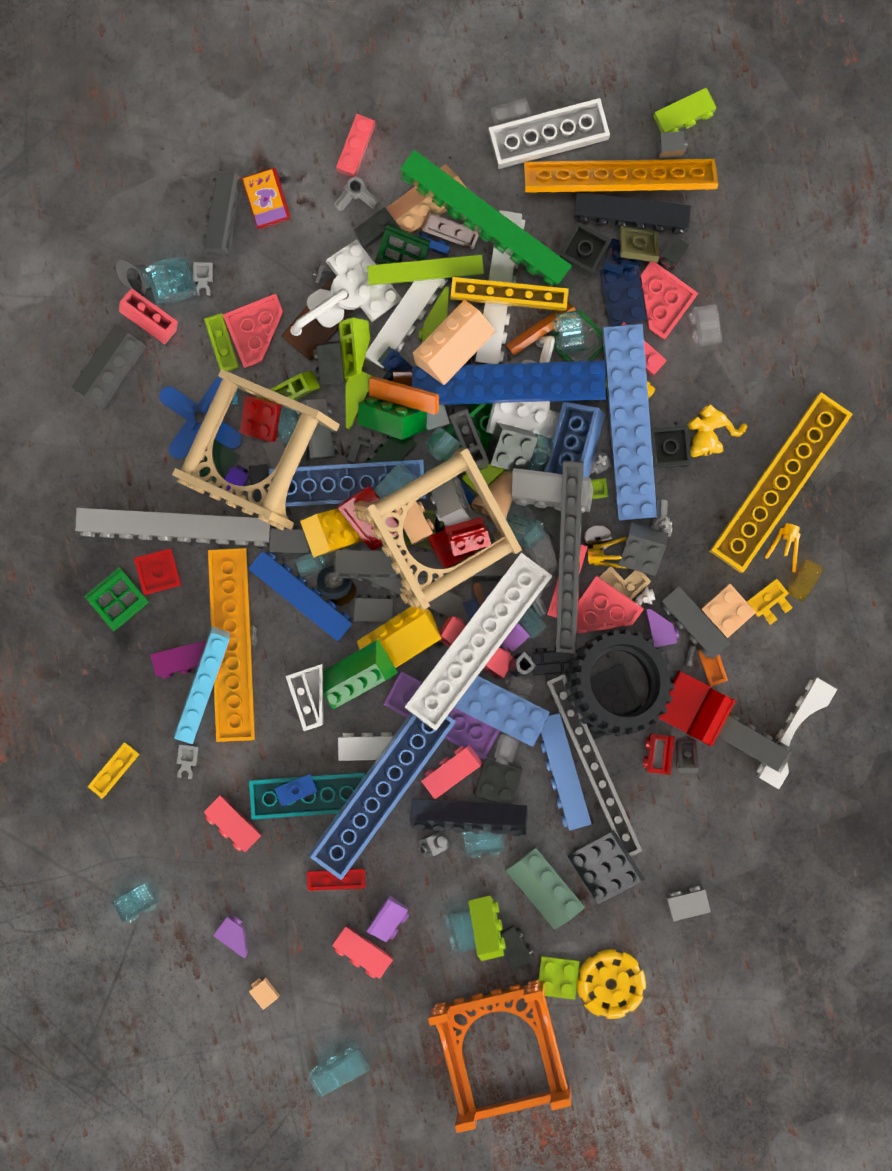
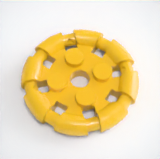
M616 949L601 950L595 956L587 958L580 967L579 979H577V993L579 998H582L585 1003V1008L598 1017L600 1015L606 1016V1019L621 1018L627 1012H633L644 997L642 996L643 989H646L645 974L643 970H640L638 961L624 951L623 953L616 952ZM614 959L620 960L619 966L613 964ZM602 961L605 966L598 969L595 964ZM629 969H632L634 973L631 976H628L626 973ZM587 975H593L592 982L586 981ZM608 979L616 980V986L613 989L606 987L605 984ZM630 985L636 987L635 993L629 992ZM593 991L596 997L591 999L588 994ZM625 999L627 1004L620 1007L618 1002H622ZM603 1002L609 1003L608 1009L602 1008Z

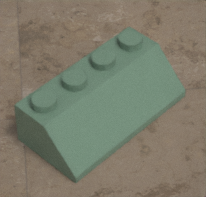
M536 846L506 869V872L554 930L571 920L585 908L583 903Z

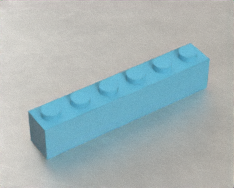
M211 627L175 730L174 739L193 744L230 640V632Z

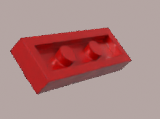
M365 868L349 869L342 880L327 870L307 871L308 891L366 888Z

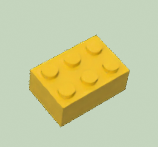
M338 508L315 514L300 521L313 558L363 542V539Z

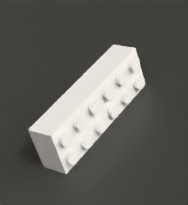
M600 98L489 127L488 130L498 169L609 140L610 137Z

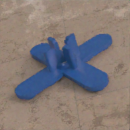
M218 377L214 380L198 404L173 387H165L160 391V401L187 420L170 444L169 452L174 458L182 459L188 454L202 424L195 421V414L203 412L206 416L222 378ZM222 421L214 439L229 449L239 447L242 442L240 433Z

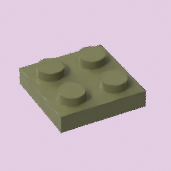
M620 226V257L658 262L660 257L658 231Z

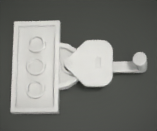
M356 239L326 260V263L337 277L333 280L330 291L319 289L308 297L307 307L310 311L296 320L290 332L294 336L300 335L302 327L315 318L323 327L331 328L342 321L344 309L355 310L359 307L362 308L371 322H373L398 305L402 298L391 284L369 286L367 266L376 264Z
M542 336L535 341L539 348L543 347L539 362L524 360L521 363L550 362L555 338L553 336ZM550 401L493 403L486 432L493 434L497 422L530 430L538 437L536 447L550 451L560 413L550 410Z

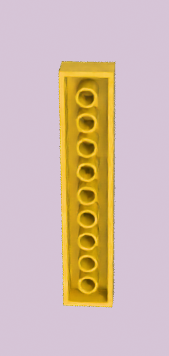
M822 392L817 394L709 552L738 572L743 573L853 414Z

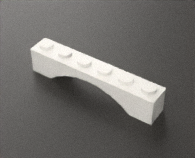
M814 677L813 680L810 679L805 686L806 693L804 696H800L795 704L797 706L796 710L788 715L785 721L787 723L785 729H781L778 732L776 744L780 741L789 746L799 725L815 711L827 707L837 689L819 678ZM761 762L756 771L758 772L757 777L780 789L789 773L788 763H786L780 774Z

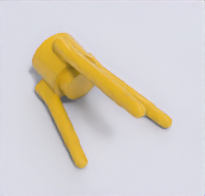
M786 523L784 528H780L779 534L769 548L765 558H769L783 535V539L787 541L784 556L788 555L791 542H794L792 572H795L798 543L801 535L799 533L800 527Z
M626 537L593 545V548L588 549L589 564L628 569L619 566L617 563L604 562V560L621 559L622 556L604 555V550H600L601 548L624 542Z

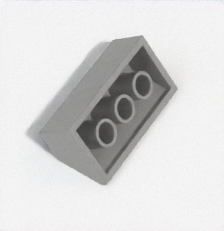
M513 468V501L521 506L534 504L538 508L549 506L561 511L563 474ZM583 477L582 513L585 511L590 512L594 491L591 479Z

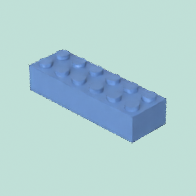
M479 676L475 678L454 706V708L534 747L551 713Z

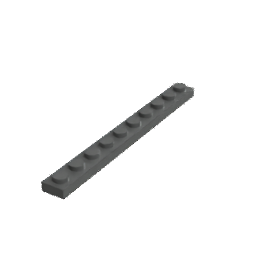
M564 460L556 652L575 654L577 647L584 462Z

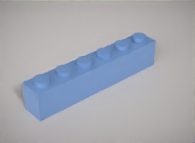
M560 713L551 714L540 733L543 739L540 742L542 752L547 753L546 767L548 772L552 771L554 777L550 780L553 790L557 789L559 797H556L558 808H562L564 815L561 816L563 826H568L570 831L591 825V820Z

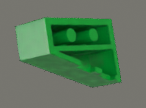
M368 397L367 400L359 402L358 424L403 440L427 430V412L375 397Z

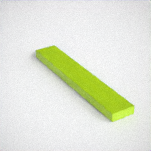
M482 255L367 266L369 286L484 275Z

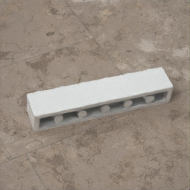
M448 279L414 281L367 350L365 358L384 370L385 368L377 362L389 346L400 353L406 344L403 342L407 335L410 337L416 329L415 323L417 320L421 321L427 313L425 308L428 304L432 305L438 296L436 292L439 288L443 289Z

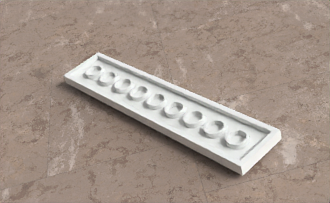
M521 553L405 708L436 731L551 579L552 575Z

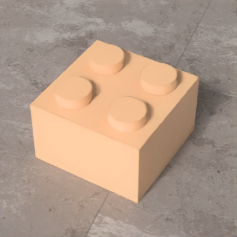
M415 501L404 519L403 528L412 545L433 535L434 526L430 518L425 519L423 514L426 511L421 501ZM399 508V510H395V512L398 515H400L402 513V509Z
M727 584L700 608L726 638L732 635L756 613L731 584Z

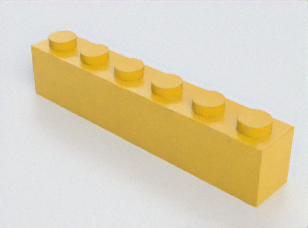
M458 277L452 278L451 300H466L470 302L566 311L567 288Z

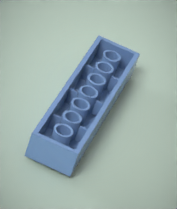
M425 459L297 467L288 488L285 507L340 504L368 485L373 488L381 499L425 474ZM275 468L269 469V475H271ZM427 494L423 495L419 499L427 498Z

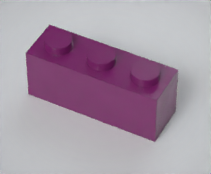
M207 640L150 654L155 676H161V679L173 677L172 673L179 671L180 675L191 672V668L198 667Z

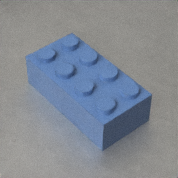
M563 402L544 472L563 474L564 460L584 462L583 477L589 478L606 414L597 407Z

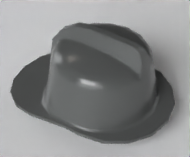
M120 259L117 262L116 270L120 280L128 288L134 289L142 296L145 295L147 289L156 283V278L151 274L146 265H133L125 259Z

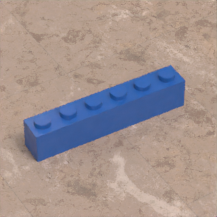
M262 551L249 567V570L339 642L353 625L350 622L352 618L344 611L340 614L336 610L337 606L329 599L324 601L321 598L322 594L313 587L312 590L306 586L307 581L300 575L297 578L292 575V569L285 563L281 566L276 562L277 557L273 553Z

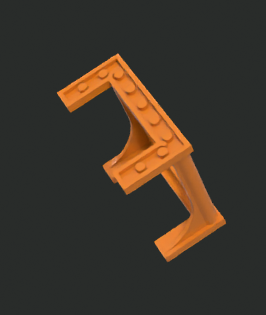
M532 980L527 982L528 985L525 986L515 984L509 986L508 990L495 989L490 991L491 994L484 996L483 993L472 995V998L464 1000V997L457 998L450 1004L445 1002L437 1003L431 1009L428 1017L430 1026L436 1025L439 1031L459 1111L455 1122L456 1133L476 1129L477 1120L538 1105L550 1103L552 1110L571 1106L572 1093L570 1086L567 1087L545 999L544 981ZM524 998L527 1007L523 1011H518L516 1004L520 999ZM511 1000H513L511 1007L505 1006L506 1001L507 1003H510ZM492 1005L493 1009L489 1010L487 1006ZM531 1008L533 1009V1012H531L532 1018L526 1015ZM475 1010L476 1014L470 1016L466 1011L473 1012ZM498 1011L513 1013L524 1019L537 1036L550 1091L476 1108L462 1054L464 1036L470 1025L485 1014ZM456 1014L464 1015L467 1018V1023L465 1025L458 1024L454 1016ZM453 1027L461 1029L462 1033L456 1035L457 1030L454 1031Z

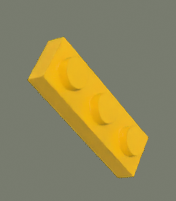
M124 742L88 785V788L103 799L140 754Z

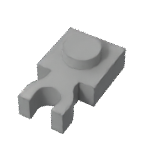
M193 262V282L198 283L195 289L196 296H200L202 288L206 289L207 296H211L208 283H213V262Z
M179 744L177 764H182L178 771L177 777L181 778L182 772L187 771L189 773L188 779H193L191 766H197L198 746Z

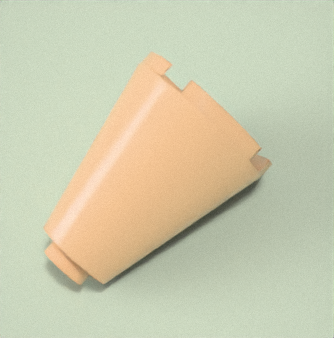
M511 470L503 471L488 485L505 519L513 500V471ZM478 495L471 503V507L480 516L484 514L487 516L486 520L494 523Z

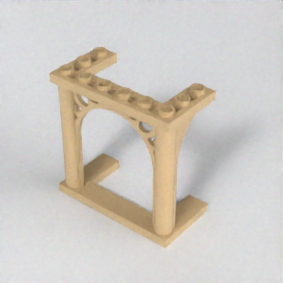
M221 369L218 376L222 378V381L181 470L175 468L172 475L179 478L178 483L203 495L206 491L210 493L209 497L218 501L223 498L226 500L225 504L236 508L237 505L243 507L241 511L251 516L253 513L259 515L258 519L280 530H284V528L291 530L294 523L286 515V496L293 475L317 423L334 431L338 430L340 424L316 409ZM237 388L257 397V395H260L302 413L275 470L263 481L250 486H237L224 480L216 470L212 457L214 438ZM206 456L208 458L207 462L201 463V461H204V457ZM204 467H210V473L205 477H200V470ZM212 477H216L217 479L216 482L209 480H211ZM266 484H270V486L267 488L268 492L264 488ZM256 489H259L262 494V499L259 502H255L253 498V492ZM244 491L248 492V498L245 495L242 496Z
M451 446L445 450L449 460L379 500L370 503L358 501L353 504L355 507L354 514L357 519L373 525L374 529L372 531L375 537L382 541L384 545L382 549L387 557L390 556L393 561L391 564L392 568L402 577V587H400L402 593L400 596L403 602L422 610L430 607V601L509 553L517 554L522 551L468 448ZM466 470L497 530L491 532L495 542L450 568L433 569L417 562L406 548L403 538L405 516L417 499ZM399 508L402 509V513L400 515L392 512L393 510L398 511ZM388 517H394L398 520V525L393 528L388 527L385 520ZM396 531L398 534L397 539H393L395 536L390 534V532ZM402 550H405L404 555L401 554ZM411 565H415L416 571L414 572V574L413 569L410 568ZM421 571H426L427 580L424 584L418 583V575ZM436 573L438 578H433L435 581L432 582V574Z

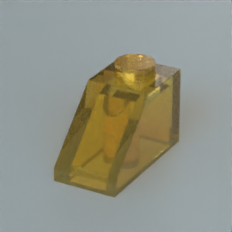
M804 559L787 589L788 595L803 602L815 586L824 567L809 559Z

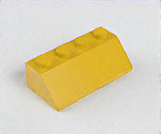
M411 606L359 639L357 644L360 650L379 639L394 667L397 668L441 640V636L431 611L428 608L422 610Z

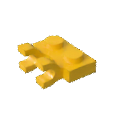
M778 579L747 601L756 612L755 615L759 617L763 614L770 625L777 620L770 611V608L777 602L784 613L793 608L785 599V596L789 593Z

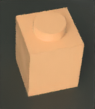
M266 977L262 980L260 978L255 980L251 984L252 988L249 991L263 1010L280 996Z

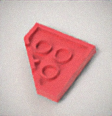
M650 262L640 276L648 328L665 340L696 298L698 292L656 262Z
M277 294L223 314L244 369L262 362L283 315V309Z
M596 576L578 601L577 633L582 634L590 631L633 625L644 608L599 576Z

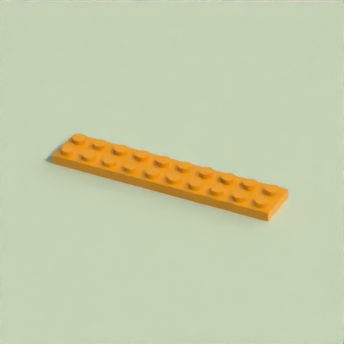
M715 159L524 162L525 192L532 193L718 189Z
M247 548L208 550L211 627L230 632V640L214 682L216 742L255 740Z

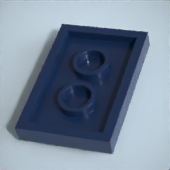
M605 269L600 270L608 325L614 326L622 325L623 322L631 324L647 321L639 271L634 278H630L626 269H623L622 274Z

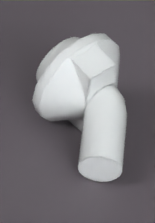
M648 586L645 587L635 602L640 606L643 602L653 605L652 601L655 600L653 589L649 590Z

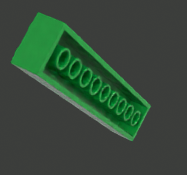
M413 150L400 168L399 175H401L400 179L408 185L412 183L417 187L416 191L424 197L427 194L432 198L431 202L437 207L441 208L443 206L448 210L447 213L452 218L461 219L467 229L471 231L474 229L480 233L478 236L482 240L494 243V248L502 254L504 252L511 256L509 259L517 265L520 263L526 267L525 271L532 276H539L545 286L556 287L571 268V264L417 151Z

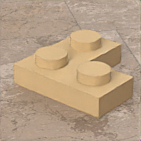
M612 566L599 576L631 600L651 582L643 572L636 570L624 580Z

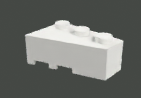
M323 664L286 676L303 730L306 731L323 725Z

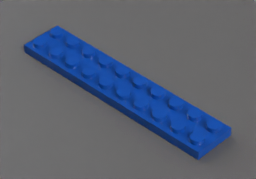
M605 361L463 365L445 385L441 384L422 368L412 367V387L439 394V405L606 400Z

